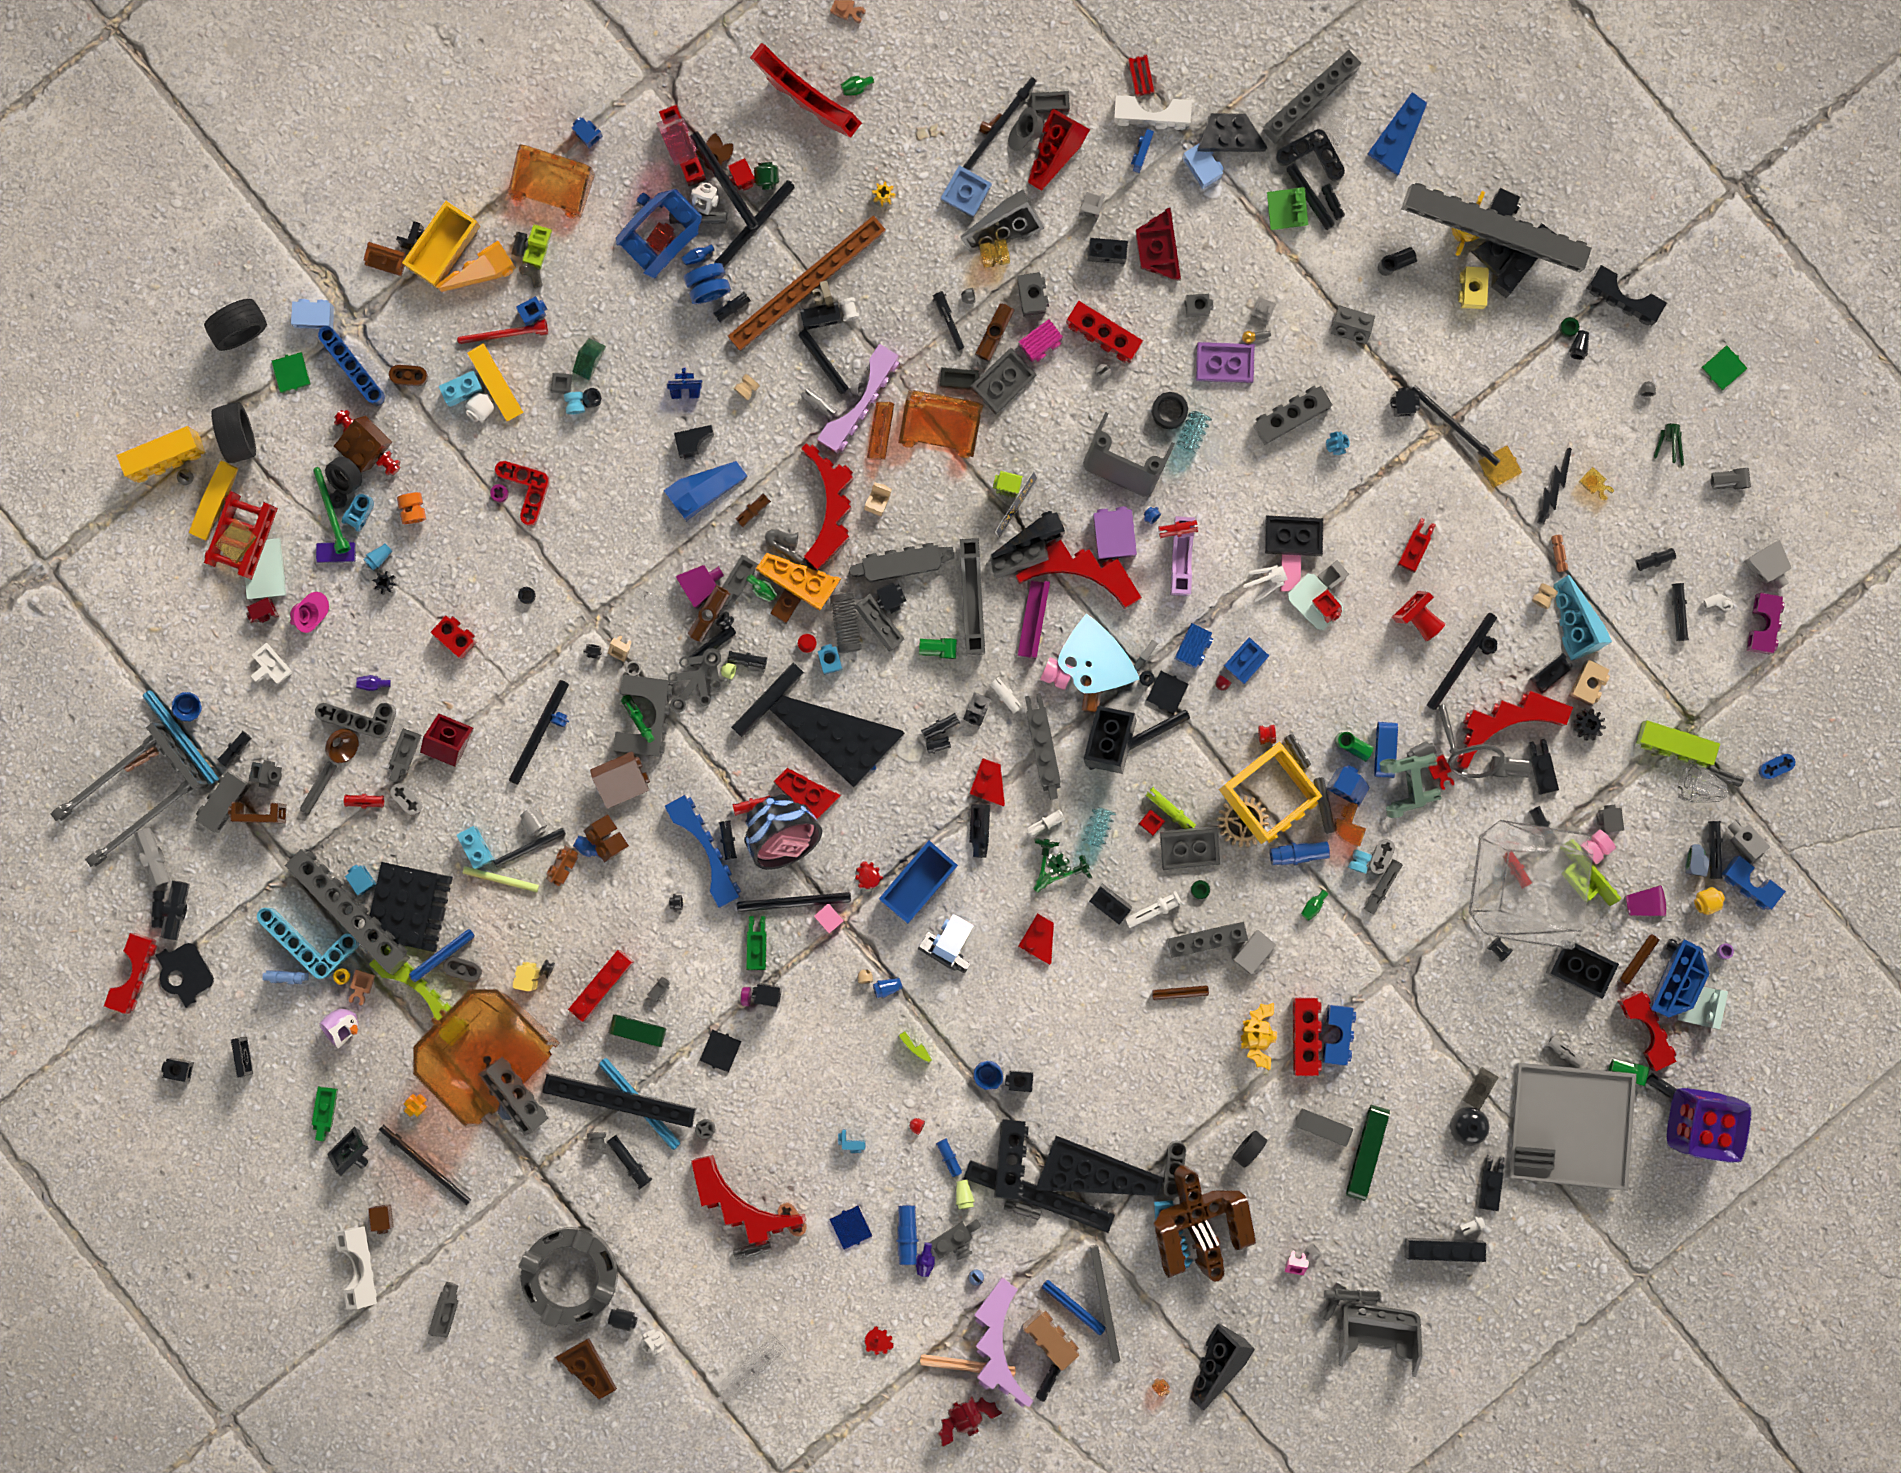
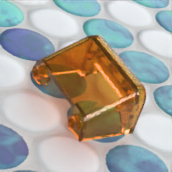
M519 144L508 194L515 201L521 202L522 199L529 198L560 208L565 212L564 215L569 218H581L595 174L592 168L586 164Z
M910 390L905 401L898 443L904 447L912 448L920 442L956 449L955 452L961 458L974 457L983 404L960 398Z

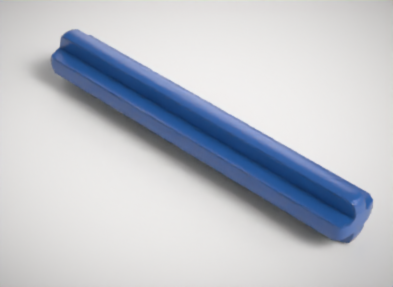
M467 929L410 972V979L413 982L418 981L475 937L474 933Z
M1049 1280L1043 1283L1042 1289L1098 1335L1104 1333L1106 1327Z

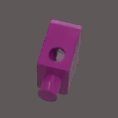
M702 565L675 577L694 608L697 609L708 600L716 586L715 582L724 577V574L719 566L708 572L705 565Z

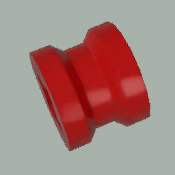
M1270 725L1269 727L1258 726L1260 745L1266 742L1276 743L1275 725Z

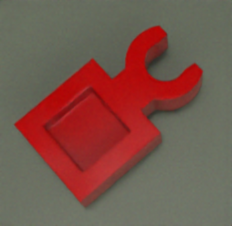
M1444 754L1436 757L1437 765L1427 768L1433 780L1439 778L1440 789L1445 790L1444 782L1446 780L1449 781L1451 786H1454L1455 783L1447 775V773L1452 771Z

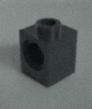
M167 1058L161 1068L163 1078L189 1082L194 1062ZM175 1064H177L180 1067V1073L178 1075H176L173 1072V1066Z
M1010 1070V1074H1006L1005 1086H1009V1091L1032 1092L1034 1073ZM1016 1076H1022L1025 1079L1022 1086L1014 1084L1013 1081Z

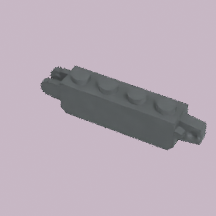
M926 543L922 545L923 548L915 549V546L903 548L904 551L901 552L888 550L885 551V555L877 556V553H872L863 558V563L851 565L849 573L854 577L866 576V580L869 582H877L936 571L941 567V563L955 559L953 547H938V545L933 543Z
M1041 693L1036 696L1039 709L1032 710L1031 698L1025 696L1026 714L1041 787H1043V791L1049 792L1050 800L1058 799L1056 789L1061 788V780L1046 707H1044Z

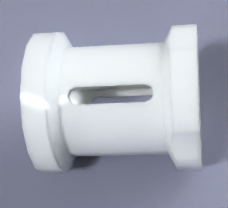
M855 298L839 301V306L842 307L844 314L843 321H851L860 317L859 313L856 312Z

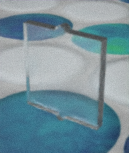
M1319 105L1315 116L1311 118L1312 123L1308 133L1321 129L1325 131L1331 144L1338 146L1342 135L1346 132L1345 128L1349 116ZM1315 134V137H1316V138H1318V139H1322V138H1323L1322 135H1321V136H1318L1317 134Z

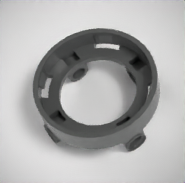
M563 1227L545 1234L533 1244L528 1252L525 1251L518 1267L521 1268V1286L528 1304L541 1316L540 1321L551 1327H556L558 1324H580L597 1316L610 1304L618 1282L617 1262L609 1245L597 1234L579 1227ZM560 1232L562 1233L563 1238L556 1239L545 1245V1239L549 1238L551 1240L558 1237ZM561 1247H573L588 1253L598 1269V1284L595 1292L586 1302L577 1306L565 1307L553 1303L545 1296L540 1287L539 1270L543 1260L549 1253ZM605 1250L607 1251L605 1256L608 1264L613 1265V1269L607 1271L605 1260L601 1255V1252ZM591 1308H592V1310H593L592 1313L589 1311V1312H587V1313H585V1314H582V1313H584V1312L590 1310ZM582 1314V1315H580V1317H578V1318H575V1317H574L575 1315Z

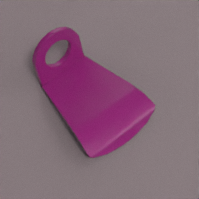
M1661 885L1626 895L1629 916H1666V899Z

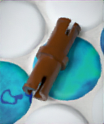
M762 493L752 504L749 503L747 505V508L735 518L736 521L744 527L752 518L759 516V512L771 501Z

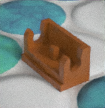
M368 242L363 261H365L366 266L402 277L405 268L402 262L407 255L404 252Z

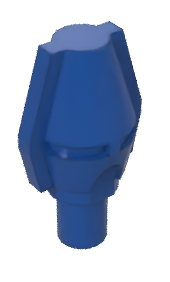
M712 244L704 248H694L682 256L681 259L684 265L696 264L705 259L708 254L714 252L715 249Z
M577 837L573 846L582 855L590 858L591 856L599 857L595 844L592 845L586 837Z

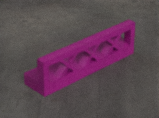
M1031 580L1017 656L1037 658L1050 582L1048 581L1043 583Z

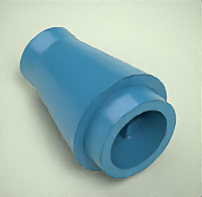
M384 543L382 546L366 554L363 560L374 571L376 568H380L389 554L392 553V550Z

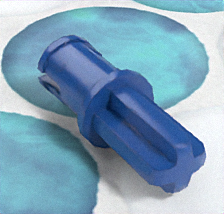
M947 1138L937 1142L936 1145L943 1157L942 1161H945L951 1176L956 1177L960 1175L962 1170L955 1158L956 1153H953Z

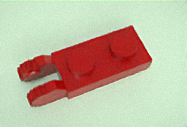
M1420 518L1415 530H1413L1397 564L1413 573L1416 572L1436 526V524L1431 523L1426 535L1420 533L1425 523L1423 518Z

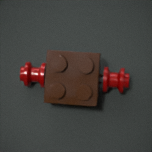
M348 410L339 411L334 417L336 419L334 424L336 426L342 425L344 429L342 436L334 444V447L344 457L350 459L358 467L360 473L372 469L376 464L378 467L383 465L386 468V475H395L401 468L399 466L401 462L399 460L394 461L391 458L392 453L390 451L384 453L392 444V441L367 416L352 420L349 417L350 412Z

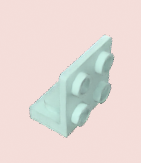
M1703 987L1694 1008L1678 1014L1677 1020L1720 1029L1728 991Z

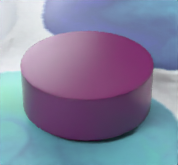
M743 987L740 998L741 1005L750 1006L752 989L751 987Z

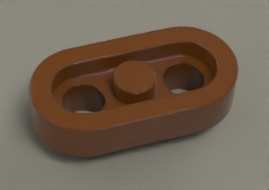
M394 365L389 371V378L397 385L422 386L428 380V373L420 366ZM403 373L402 378L398 379L397 374ZM417 374L422 375L420 380H416Z

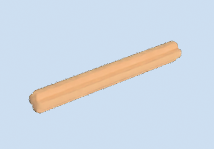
M921 1355L920 1364L924 1366L980 1373L987 1364L931 1355ZM1008 1366L1012 1376L1014 1377L1016 1373V1367Z

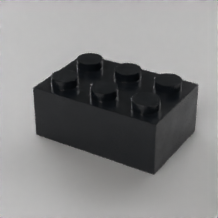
M1097 706L1083 758L1086 767L1123 774L1137 722L1135 713Z
M1562 938L1546 974L1596 998L1603 999L1619 964L1575 942Z

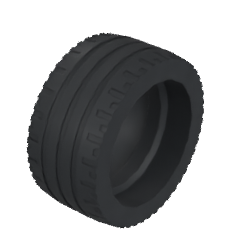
M249 298L233 302L219 309L205 321L204 327L214 346L219 351H225L239 347L260 335L267 327V322L257 303Z
M237 402L212 409L211 419L214 434L227 463H235L255 457V438L243 405Z

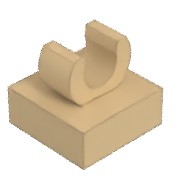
M619 636L617 639L613 638L608 654L625 662L631 648V641L625 644L621 642L622 636Z

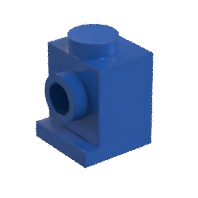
M579 117L574 121L572 127L574 134L589 149L603 137L601 131L590 120L586 122L583 118Z
M536 296L516 306L526 326H530V324L547 316L545 311L548 309L543 300L539 301ZM537 309V313L532 315L531 310Z

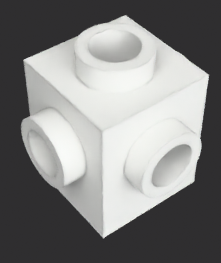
M700 182L697 188H693L691 192V205L698 212L708 215L711 209L718 204V188L709 183Z

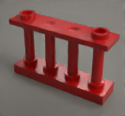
M230 491L229 495L225 498V506L210 547L205 553L204 563L216 567L217 562L237 568V575L252 580L278 508L263 502L262 507L240 501L241 495ZM239 508L257 514L256 524L253 526L233 519L236 509ZM230 526L250 532L252 535L249 543L227 537ZM226 544L245 551L242 561L220 555L223 545Z

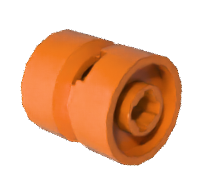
M420 492L407 493L397 497L398 507L402 509L400 513L402 524H414L427 519L425 509L421 507L423 499Z

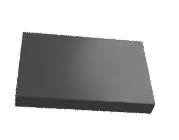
M1010 348L970 388L996 415L1037 374Z
M1217 826L1160 831L1163 870L1220 865Z

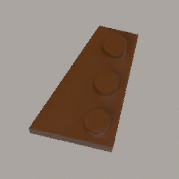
M589 1338L554 1357L558 1362L563 1363L571 1374H574L581 1380L582 1384L599 1400L617 1390Z

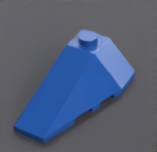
M734 461L681 478L666 488L664 492L683 518L688 521L748 476L738 462Z

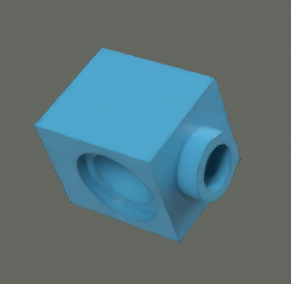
M832 644L822 646L821 650L818 651L824 675L843 670L837 647H832ZM827 654L835 656L833 663L827 664L824 661Z
M364 865L351 867L345 876L357 895H363L376 886V882Z

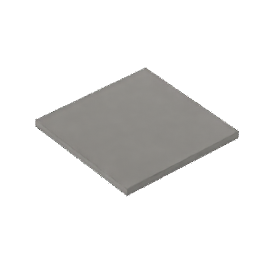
M1518 1063L1509 1179L1628 1191L1636 1074ZM1516 1146L1554 1149V1169L1515 1166ZM1520 1151L1519 1153L1520 1155L1551 1157V1153ZM1519 1159V1162L1550 1165L1551 1162L1541 1160Z

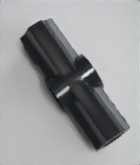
M172 880L169 898L166 900L163 908L164 921L160 937L178 940L181 923L187 913L186 900L190 883Z

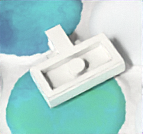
M265 643L252 654L259 663L256 666L258 670L251 675L257 683L264 678L267 680L272 678L277 684H280L293 673L268 643Z

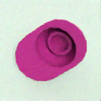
M317 591L308 594L300 603L292 607L290 611V624L295 625L299 631L304 633L314 630L328 613L329 601L327 597Z

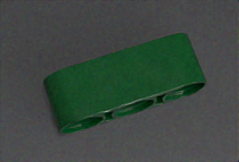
M613 1014L608 1033L662 1047L667 1028Z

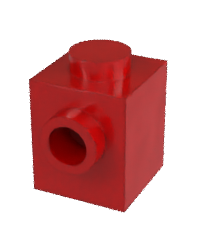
M745 158L728 165L731 173L728 177L732 184L737 186L738 190L743 189L745 191L753 187L755 178Z

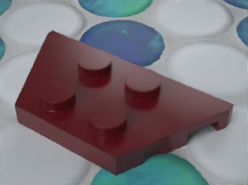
M1170 207L1135 230L1140 269L1181 281Z

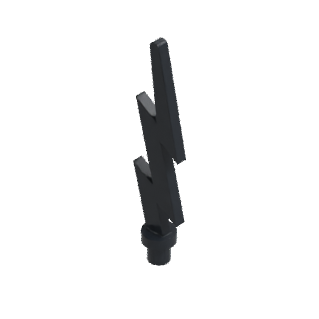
M1571 448L1566 450L1561 471L1554 465L1550 493L1546 487L1544 488L1541 511L1538 512V524L1544 525L1546 519H1549L1550 505L1556 510L1559 486L1561 484L1565 488Z

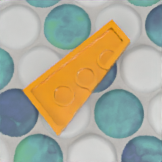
M769 553L765 554L756 568V571L821 611L841 581L839 577L827 575L819 570L815 571L807 568V566L792 563L789 560Z

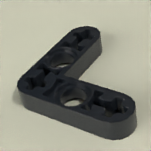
M1316 129L1279 149L1276 154L1278 164L1286 166L1315 151L1330 180L1339 181L1345 174L1344 166L1325 131L1321 129ZM1315 134L1318 136L1322 135L1321 143L1315 141L1312 143L1313 148H1311L1309 141L1315 138ZM1300 142L1305 143L1307 146V150L1303 153L1298 152L1296 149V145ZM1290 147H1292L1293 152H1294V154L1296 155V157H1294V155L1291 154V155H1289L1288 158H1287L1288 161H1285V159H1282V160H1281V159H1280V157H1281V155H1282L1281 152H1284L1285 154H1287V153L1291 152ZM1325 150L1331 151L1332 159L1324 160L1322 152ZM1334 160L1337 162L1333 164L1335 169L1341 170L1338 177L1331 174L1333 171L1331 165L1327 167V164H1331Z

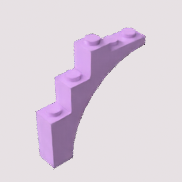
M1001 1278L974 1314L977 1317L975 1321L982 1327L989 1326L976 1344L978 1348L977 1353L985 1359L987 1356L990 1357V1360L977 1376L980 1379L978 1383L986 1390L989 1387L994 1389L998 1383L1000 1385L998 1389L1007 1396L1009 1393L1015 1396L1014 1401L1021 1407L1025 1405L1030 1407L1033 1400L1014 1380L1006 1363L1003 1350L1002 1332L1004 1319L1009 1304L1018 1289L1004 1278Z

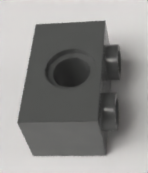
M1040 272L1018 275L1017 282L1023 317L1046 313V307H1049L1048 296H1044L1043 289L1046 288L1045 278L1041 277ZM1031 290H1036L1039 293V296L1036 298H1031L1028 295V292Z

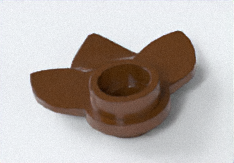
M713 133L706 142L721 166L724 161L731 158L734 151L733 143L723 145L717 133ZM696 148V154H697V156H698L699 158H701L702 160H704L703 157L701 156V154L699 153V151H698L697 148ZM704 160L705 167L710 170L709 166Z

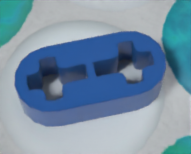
M1790 754L1779 755L1762 763L1759 767V774L1764 779L1775 778L1792 770L1795 767V758ZM1784 759L1790 760V763H1788V767H1780L1779 764L1784 762ZM1766 766H1775L1776 768L1770 772L1771 775L1769 773L1765 774L1764 770L1767 769Z

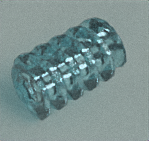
M1193 411L1188 414L1190 419L1185 421L1187 426L1182 428L1184 433L1179 435L1181 440L1177 441L1176 445L1185 451L1196 454L1194 449H1200V446L1196 443L1203 442L1199 435H1206L1202 428H1209L1205 421H1212V418L1204 413Z
M1098 807V809H1092L1096 816H1090L1089 818L1094 823L1087 824L1091 831H1085L1084 833L1089 838H1083L1082 841L1085 844L1103 849L1100 845H1106L1107 842L1102 838L1109 837L1105 830H1111L1107 823L1114 822L1110 815H1116V813Z

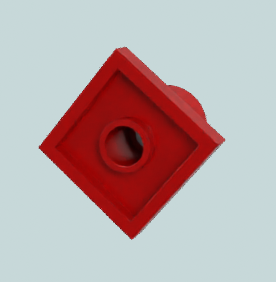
M1417 591L1391 617L1396 623L1407 624L1411 621L1425 641L1434 638L1446 624L1426 607L1434 598L1430 592Z

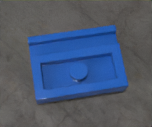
M1147 129L1145 136H1140L1137 147H1140L1139 153L1134 154L1131 162L1134 165L1133 172L1139 174L1141 172L1154 131Z
M1249 637L1224 664V667L1245 684L1270 655Z

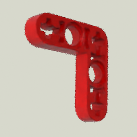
M508 461L498 462L495 466V472L500 478L529 486L520 519L527 526L535 525L539 519L549 487V477L542 471ZM506 465V468L513 471V467H516L513 472V478H510L512 474L508 472L502 475V472L499 470L500 467L503 468ZM520 470L527 472L528 475L525 480L517 478ZM531 473H534L533 477L535 478L543 476L545 483H541L539 486L537 481L531 479ZM532 494L540 496V501L537 504L530 502ZM527 505L537 508V511L532 510L534 519H530L529 522L524 517L525 514L529 515L530 508H527Z

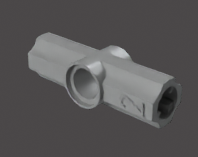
M151 828L142 829L134 833L141 852L139 853L141 863L147 869L153 887L171 882L164 865V854L161 848L157 846Z

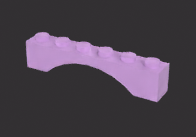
M881 344L878 345L869 359V382L862 399L848 414L826 424L817 438L820 444L836 454L839 450L843 451L848 444L847 438L849 435L853 436L859 427L856 424L868 414L869 410L867 408L870 403L874 404L879 397L877 393L879 389L887 385L890 372H895L900 362H898L899 356Z

